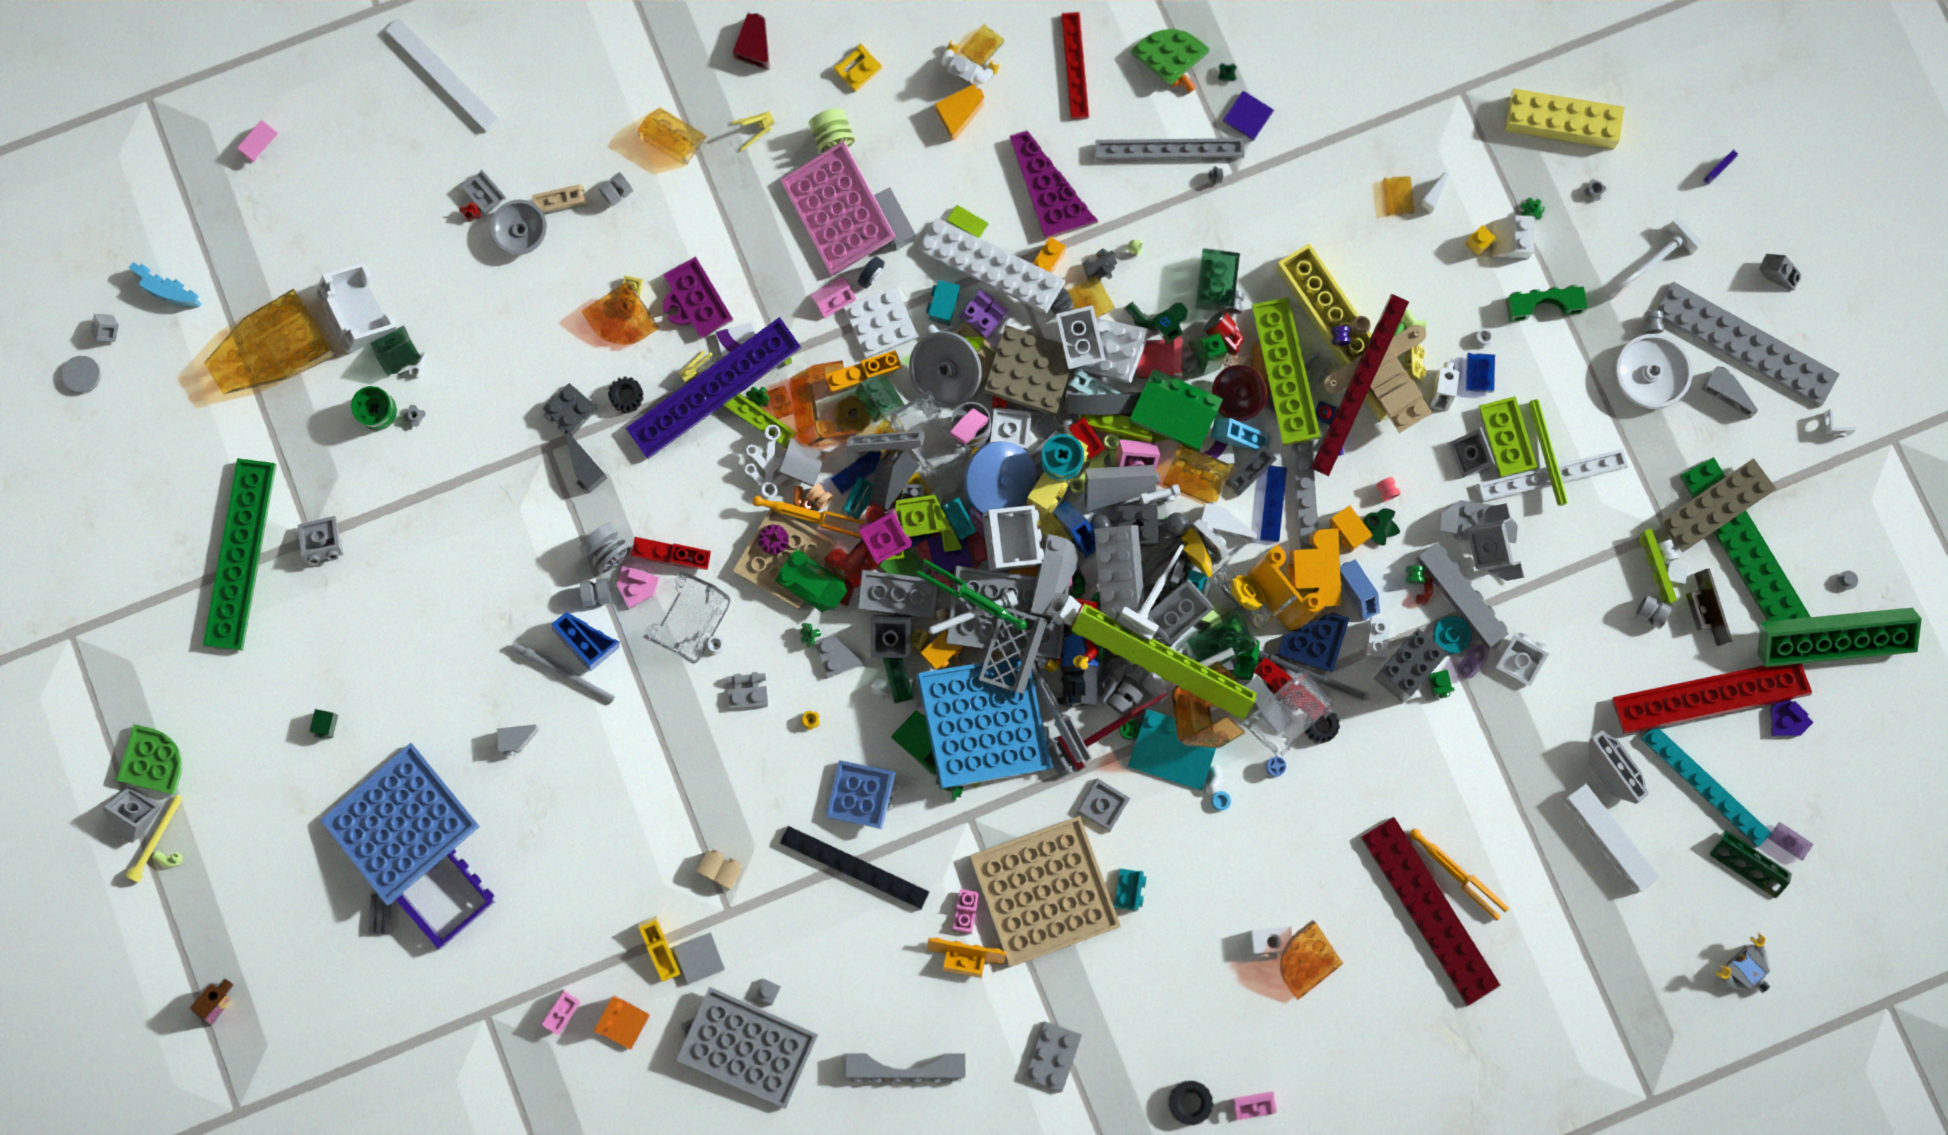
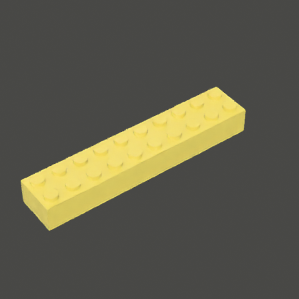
M1308 243L1279 261L1276 266L1277 272L1340 365L1344 367L1363 355L1372 334L1368 331L1366 334L1360 335L1353 331L1352 321L1359 315L1311 244ZM1336 326L1350 327L1349 338L1351 343L1344 346L1332 345L1333 334L1331 329ZM1369 388L1364 400L1377 420L1382 422L1388 416Z

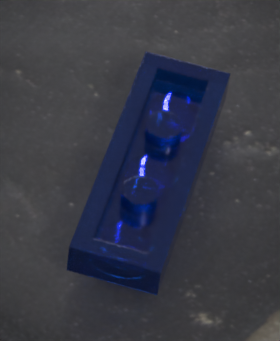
M870 451L833 476L830 480L839 493L843 495L852 489L858 477L866 479L875 472L876 464L880 460L879 457L882 452Z

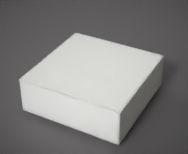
M1668 562L1667 573L1670 581L1685 585L1689 566Z

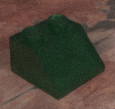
M404 325L371 343L376 358L387 376L398 373L405 366L413 365L421 358Z
M875 375L861 382L855 391V394L874 423L906 407L885 375Z

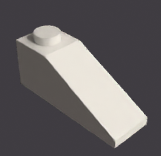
M1217 502L1205 503L1201 521L1203 523L1207 522L1213 528L1212 532L1255 542L1257 534L1225 507H1221V504Z

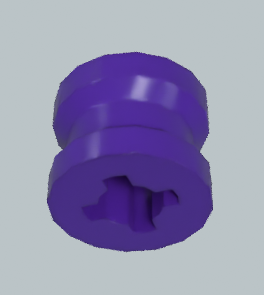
M1333 327L1331 329L1333 334L1332 345H1349L1351 343L1349 338L1350 327Z

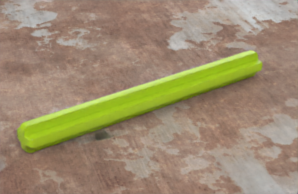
M1534 399L1529 402V408L1557 505L1564 506L1568 503L1567 495L1540 401Z

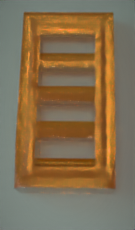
M1254 341L1251 348V367L1265 381L1268 375L1259 342Z

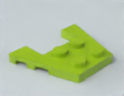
M935 495L896 501L895 512L905 534L912 537L941 532L944 552L961 550V545ZM903 551L888 558L887 561L904 558Z

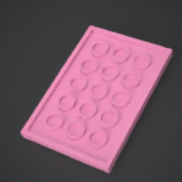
M844 141L780 179L832 276L896 238Z

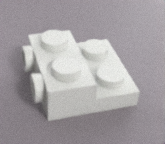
M1521 631L1519 634L1514 632L1496 668L1531 686L1550 654L1549 650H1547L1548 646L1540 641L1536 643L1530 641V636Z

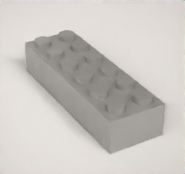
M1138 525L1094 529L1101 612L1116 620L1124 607L1137 613L1145 604Z

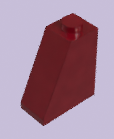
M747 12L733 49L734 59L769 70L770 61L765 18L758 13L751 14Z

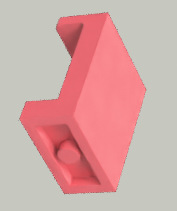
M1179 336L1169 344L1164 340H1147L1135 371L1137 379H1148L1153 369L1174 378H1183L1182 336Z

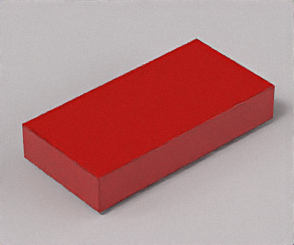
M1084 417L1068 427L1073 437L1088 445L1086 451L1088 452V459L1093 458L1105 449Z

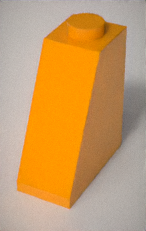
M975 84L935 103V110L952 141L956 140L983 107L984 94L980 88L977 89Z

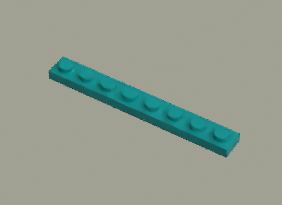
M1660 728L1649 729L1641 738L1651 750L1756 847H1760L1772 834L1769 829Z

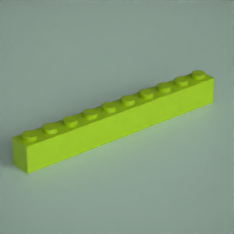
M1084 603L1071 629L1078 636L1091 640L1095 645L1103 646L1111 653L1126 658L1130 663L1143 667L1147 672L1157 674L1163 680L1178 685L1180 689L1195 694L1199 699H1205L1215 707L1230 712L1234 717L1245 719L1255 703L1256 692L1154 639L1146 640L1117 623L1116 619Z

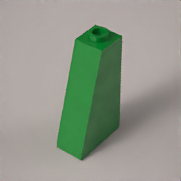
M1205 334L1188 342L1203 376L1221 369L1227 349L1220 334Z

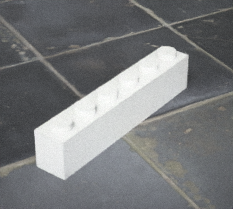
M1587 784L1581 785L1564 798L1567 809L1571 813L1574 812L1579 818L1577 819L1578 823L1584 829L1587 828L1591 833L1590 838L1592 841L1602 847L1603 855L1608 860L1613 861L1616 865L1614 867L1619 875H1624L1628 881L1627 885L1633 892H1643L1660 879L1657 872Z

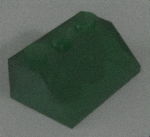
M1202 249L1194 309L1216 311L1234 308L1240 253Z

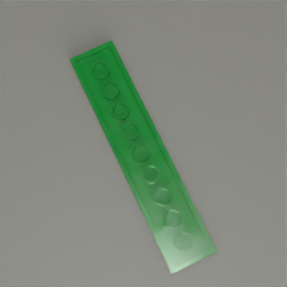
M1714 457L1680 475L1681 480L1693 499L1726 477ZM1746 510L1713 532L1767 621L1811 617Z
M237 458L203 646L243 651L276 472V463Z

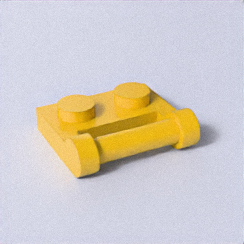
M859 43L856 49L840 64L834 65L833 69L857 92L882 69V65ZM862 55L864 58L846 73L844 69Z

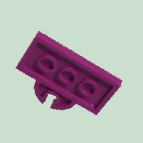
M696 256L663 274L672 290L663 301L664 314L668 313L672 307L679 309L677 315H670L668 317L671 323L678 326L692 324L702 339L734 321Z

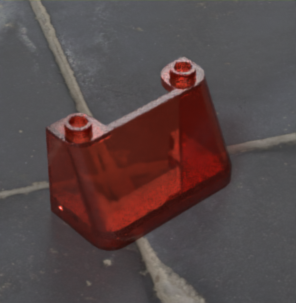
M873 502L866 511V519L869 523L885 515V511L876 502ZM863 538L849 554L841 549H833L823 559L826 569L842 579L844 584L850 588H858L860 586L862 570L874 571L880 564H876Z

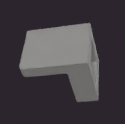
M94 314L91 332L96 341L116 342L119 325L113 315Z

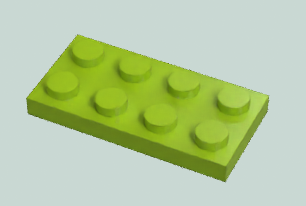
M1516 396L1479 405L1478 409L1499 477H1507L1537 469V463Z

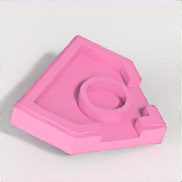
M622 566L616 585L629 609L654 596L659 577L641 570Z

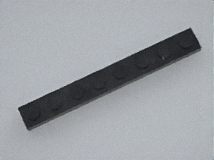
M787 827L780 841V844L921 910L930 893L926 889L793 827Z

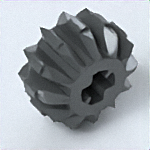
M1062 287L1050 307L1054 315L1071 311L1073 308L1070 294H1068L1067 289H1064V287Z

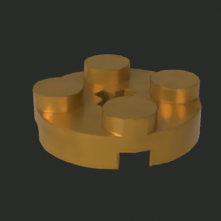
M850 395L837 403L834 417L837 426L842 431L850 434L862 433L872 421V410L864 398ZM856 410L858 417L851 419L848 413Z

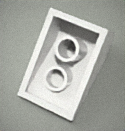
M1093 305L1056 314L1069 370L1106 361Z

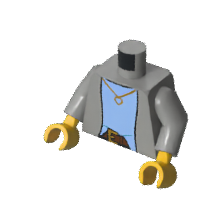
M1759 932L1757 933V939L1752 936L1750 937V941L1754 945H1745L1724 966L1720 965L1722 967L1720 969L1721 973L1715 972L1728 987L1741 991L1744 989L1751 990L1753 987H1756L1762 994L1771 987L1764 979L1770 972L1765 948L1766 938Z

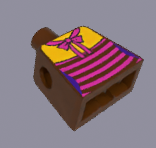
M225 978L217 987L211 983L189 1009L212 1026L230 1002L231 998L226 994L234 985Z

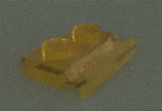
M984 23L960 49V53L964 54L970 61L983 67L1004 44L1005 40L991 28L989 29Z
M1411 176L1384 178L1383 187L1387 216L1390 214H1414Z

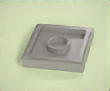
M1097 778L1077 812L1111 832L1130 798Z
M711 932L674 947L688 985L725 970Z

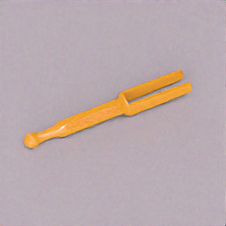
M754 496L752 499V504L756 507L764 506L777 513L817 523L820 528L863 539L861 534L823 524L825 515L860 525L865 523V521L829 511L821 513L781 501H769L760 496Z
M1414 828L1410 831V837L1413 840H1417L1425 848L1426 852L1461 884V889L1496 921L1501 916L1467 885L1469 881L1505 913L1508 911L1509 907L1474 875H1468L1437 845L1425 839L1419 829Z

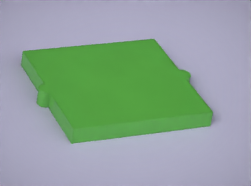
M909 549L903 550L904 558L888 561L886 559L880 565L889 574L917 577V571L924 567L923 561Z

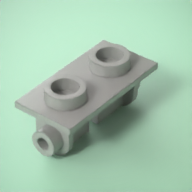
M1058 737L1047 741L1051 762L1061 779L1077 771Z

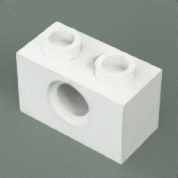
M1370 618L1367 627L1364 659L1384 661L1387 658L1391 620Z
M1291 926L1250 930L1252 954H1257L1258 958L1270 957L1269 953L1277 952V956L1289 955V951L1294 950ZM1269 937L1276 939L1277 945L1275 948L1268 946L1267 940Z

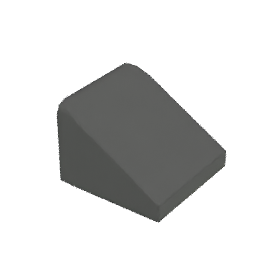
M1049 414L1044 415L1034 425L1045 440L1061 428L1057 420Z

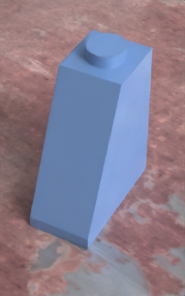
M1356 559L1351 562H1345L1340 566V579L1361 619L1365 621L1380 613L1378 592Z

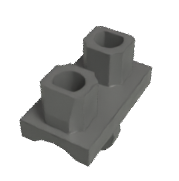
M1102 248L1096 254L1098 259L1096 262L1093 263L1091 259H1087L1082 263L1090 283L1097 278L1102 279L1104 276L1107 279L1113 277L1111 271L1115 269L1114 266L1118 263L1112 250L1108 252Z

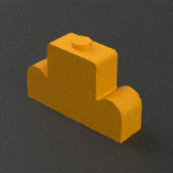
M1338 529L1313 530L1308 539L1310 545L1313 546L1312 549L1290 550L1289 552L1290 564L1287 565V572L1290 575L1291 584L1297 589L1315 588L1312 593L1319 594L1327 603L1326 606H1342Z

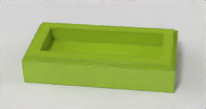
M959 205L955 206L947 218V222L978 238L982 236L989 224Z

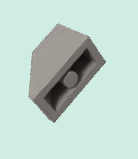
M534 724L497 728L498 752L504 754L505 757L515 756L516 752H521L537 734L539 727Z

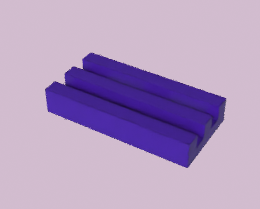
M1733 149L1703 181L1710 184L1734 161L1738 153Z

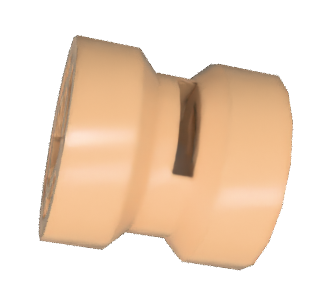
M819 483L806 496L808 500L814 501L816 507L820 510L833 497L829 492H825Z

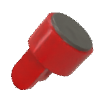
M1225 311L1218 312L1206 323L1204 331L1207 334H1220L1227 352L1235 356L1239 352L1238 348L1243 342L1244 337L1241 335L1236 323ZM1229 335L1234 339L1233 341L1228 338Z

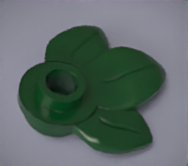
M1383 508L1377 513L1367 514L1363 520V523L1373 535L1371 537L1372 541L1378 545L1385 546L1386 537H1393L1400 533L1399 527L1392 521L1395 515L1394 510ZM1370 520H1375L1376 525H1371Z

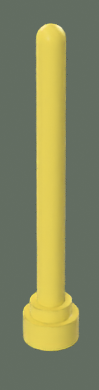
M176 795L173 798L137 864L127 871L126 877L140 883L144 872L142 869L182 800L180 795Z

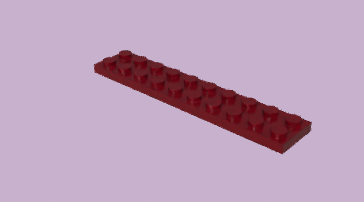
M1395 817L1360 837L1466 1006L1473 1004L1500 987L1501 984Z

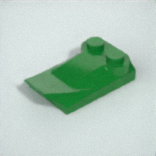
M797 549L790 555L775 578L776 583L821 613L827 610H835L847 592L842 579Z

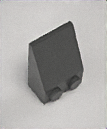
M890 449L881 453L880 460L876 464L869 507L888 510L920 466L904 450Z

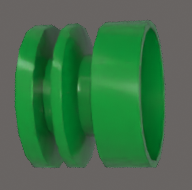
M363 387L352 398L351 410L353 416L371 430L386 429L396 419V402L386 391L379 387ZM374 407L378 408V413L373 410Z

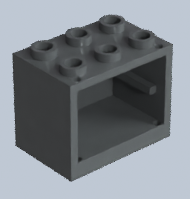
M1418 628L1382 667L1374 679L1399 701L1404 703L1416 692L1448 653Z

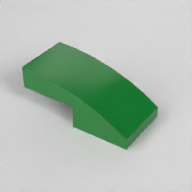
M1241 639L1235 654L1238 661L1232 673L1234 679L1252 680L1259 655V640Z

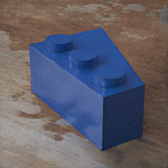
M565 612L551 624L552 631L590 672L620 648V641L612 639L605 635L604 632L596 630L589 626L588 623L568 612Z

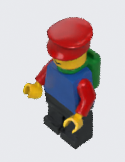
M1074 598L1079 604H1081V607L1079 608L1074 620L1079 614L1084 603L1096 610L1099 603ZM1072 631L1073 635L1065 637L1060 659H1055V661L1050 659L1044 668L1053 673L1061 666L1063 694L1062 697L1058 698L1061 706L1083 707L1097 705L1096 673H1098L1099 661H1104L1105 648L1095 645L1091 640L1080 637Z

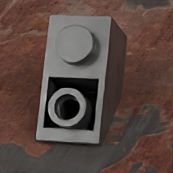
M1766 253L1759 268L1766 279L1794 291L1802 275L1786 255Z

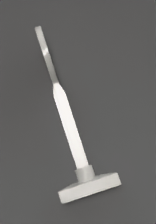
M1677 216L1666 227L1675 236L1672 242L1645 263L1638 272L1618 287L1609 298L1613 300L1639 276L1647 273L1675 248L1683 245L1693 254L1704 243Z
M1181 544L1164 574L1159 577L1142 609L1135 613L1129 608L1124 607L1116 621L1117 623L1148 641L1152 639L1159 626L1147 620L1148 613L1166 583L1167 576L1183 550L1184 545Z

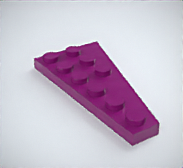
M1028 130L1010 135V141L1044 238L1048 239L1049 237L1058 236L1098 223V219L1092 215L1087 205L1081 201L1076 191L1052 164L1053 162L1041 150V147Z

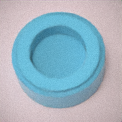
M1224 791L1216 792L1211 798V805L1217 811H1225L1231 804L1230 796Z

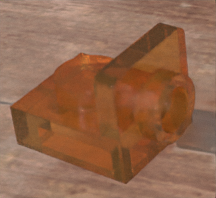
M785 385L767 391L777 419L794 413Z

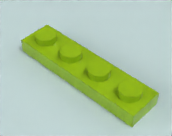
M738 394L724 405L729 411L763 434L767 426H778L780 436L775 442L785 449L790 438L794 439L797 435L796 431L741 394ZM770 429L768 432L769 435L774 436L775 431L773 429Z
M1080 414L1079 420L1084 417L1093 430L1149 443L1152 442L1155 433L1130 422V417L1123 415Z
M1652 528L1644 530L1640 534L1639 541L1647 553V564L1652 567V578L1655 584H1658L1660 600L1667 605L1673 604L1678 600Z

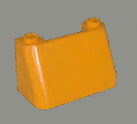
M1277 544L1249 570L1247 576L1253 579L1252 582L1254 584L1260 585L1264 592V603L1282 625L1289 631H1295L1318 615L1327 603L1317 593H1310L1304 598L1301 597L1278 569L1285 563L1286 554Z

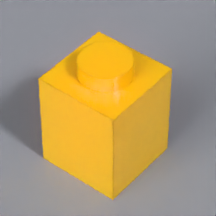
M1482 225L1468 238L1465 244L1479 257L1493 243L1496 237Z

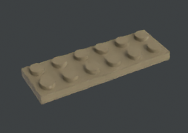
M1753 458L1660 522L1683 553L1775 491L1776 487Z

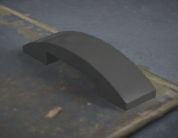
M1122 392V394L1097 395L1067 393L1066 412L1091 415L1133 413L1141 393Z

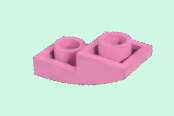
M972 409L955 425L949 435L965 445L975 437L979 429L987 424L989 418Z
M960 889L953 931L972 934L979 892Z

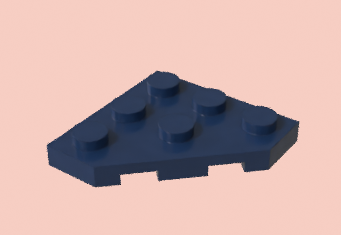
M1330 612L1284 635L1277 655L1333 673L1350 618Z

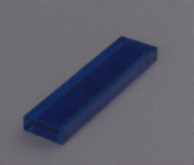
M1271 465L1267 469L1260 540L1279 543L1287 467Z

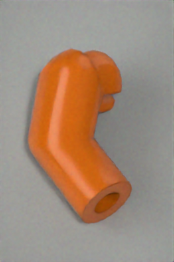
M1187 75L1181 76L1171 85L1172 87L1184 86L1188 93L1196 89Z
M794 486V505L811 509V501L803 497V487Z

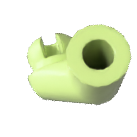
M1405 310L1401 320L1407 328L1413 325H1420L1426 330V321L1416 320L1410 310Z
M158 850L152 856L155 861L165 868L178 866L182 862V856L178 852L166 856Z

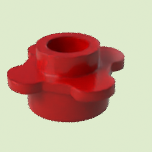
M467 203L459 208V212L463 213L466 221L471 222L472 219L481 218L479 207L474 203Z

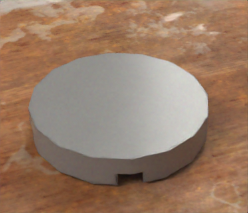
M76 356L64 365L62 379L71 391L76 393L90 392L98 386L101 380V369L92 358Z

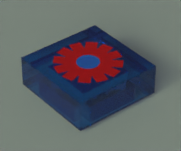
M1319 400L1315 410L1317 421L1330 425L1337 407Z

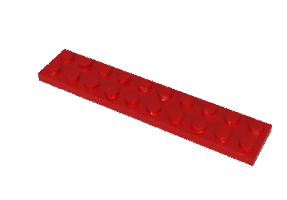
M1802 663L1770 667L1763 665L1615 696L1612 698V703L1623 735L1811 696L1813 692Z

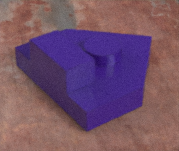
M1796 701L1777 702L1770 709V716L1772 718L1771 736H1801L1814 722Z

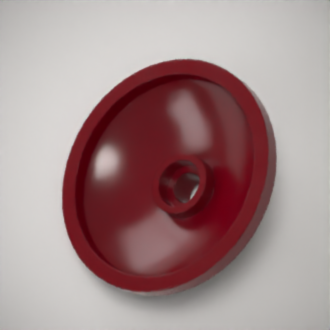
M1237 364L1226 367L1216 376L1212 385V394L1223 399L1218 410L1222 416L1241 422L1250 420L1261 412L1266 402L1267 389L1262 376L1255 369L1247 365ZM1242 389H1245V391H1246V394H1245V395H1242V393H1241V390H1242Z

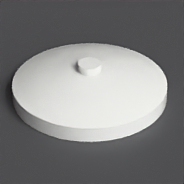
M1646 334L1633 339L1622 349L1616 361L1615 376L1620 390L1631 402L1644 408L1661 409L1673 405L1685 395L1692 381L1693 369L1687 352L1678 342L1664 335Z

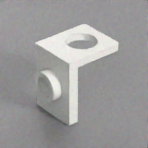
M1828 409L1824 412L1825 435H1835L1836 438H1843L1857 431L1856 427H1834L1833 409Z

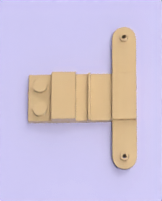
M1413 325L1393 337L1370 386L1371 391L1399 434L1432 414L1413 379H1410L1407 371H1405L1397 358L1425 340L1426 331L1420 325ZM1362 355L1329 375L1324 381L1325 390L1335 394L1347 388Z

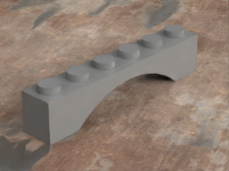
M846 1053V1078H850V1082H862V1078H870V1082H882V1078H890V1082H902V1078H910V1082H922V1078H930V1082H942V1078H950V1082H962V1078H966V1053H945L933 1063L916 1069L892 1068L879 1063L867 1053Z

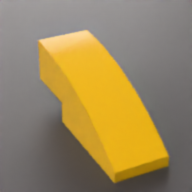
M1191 528L1186 534L1180 536L1185 545L1183 549L1189 561L1207 577H1211L1212 561L1198 533Z
M657 916L639 923L638 928L661 981L664 982L680 975L681 973Z

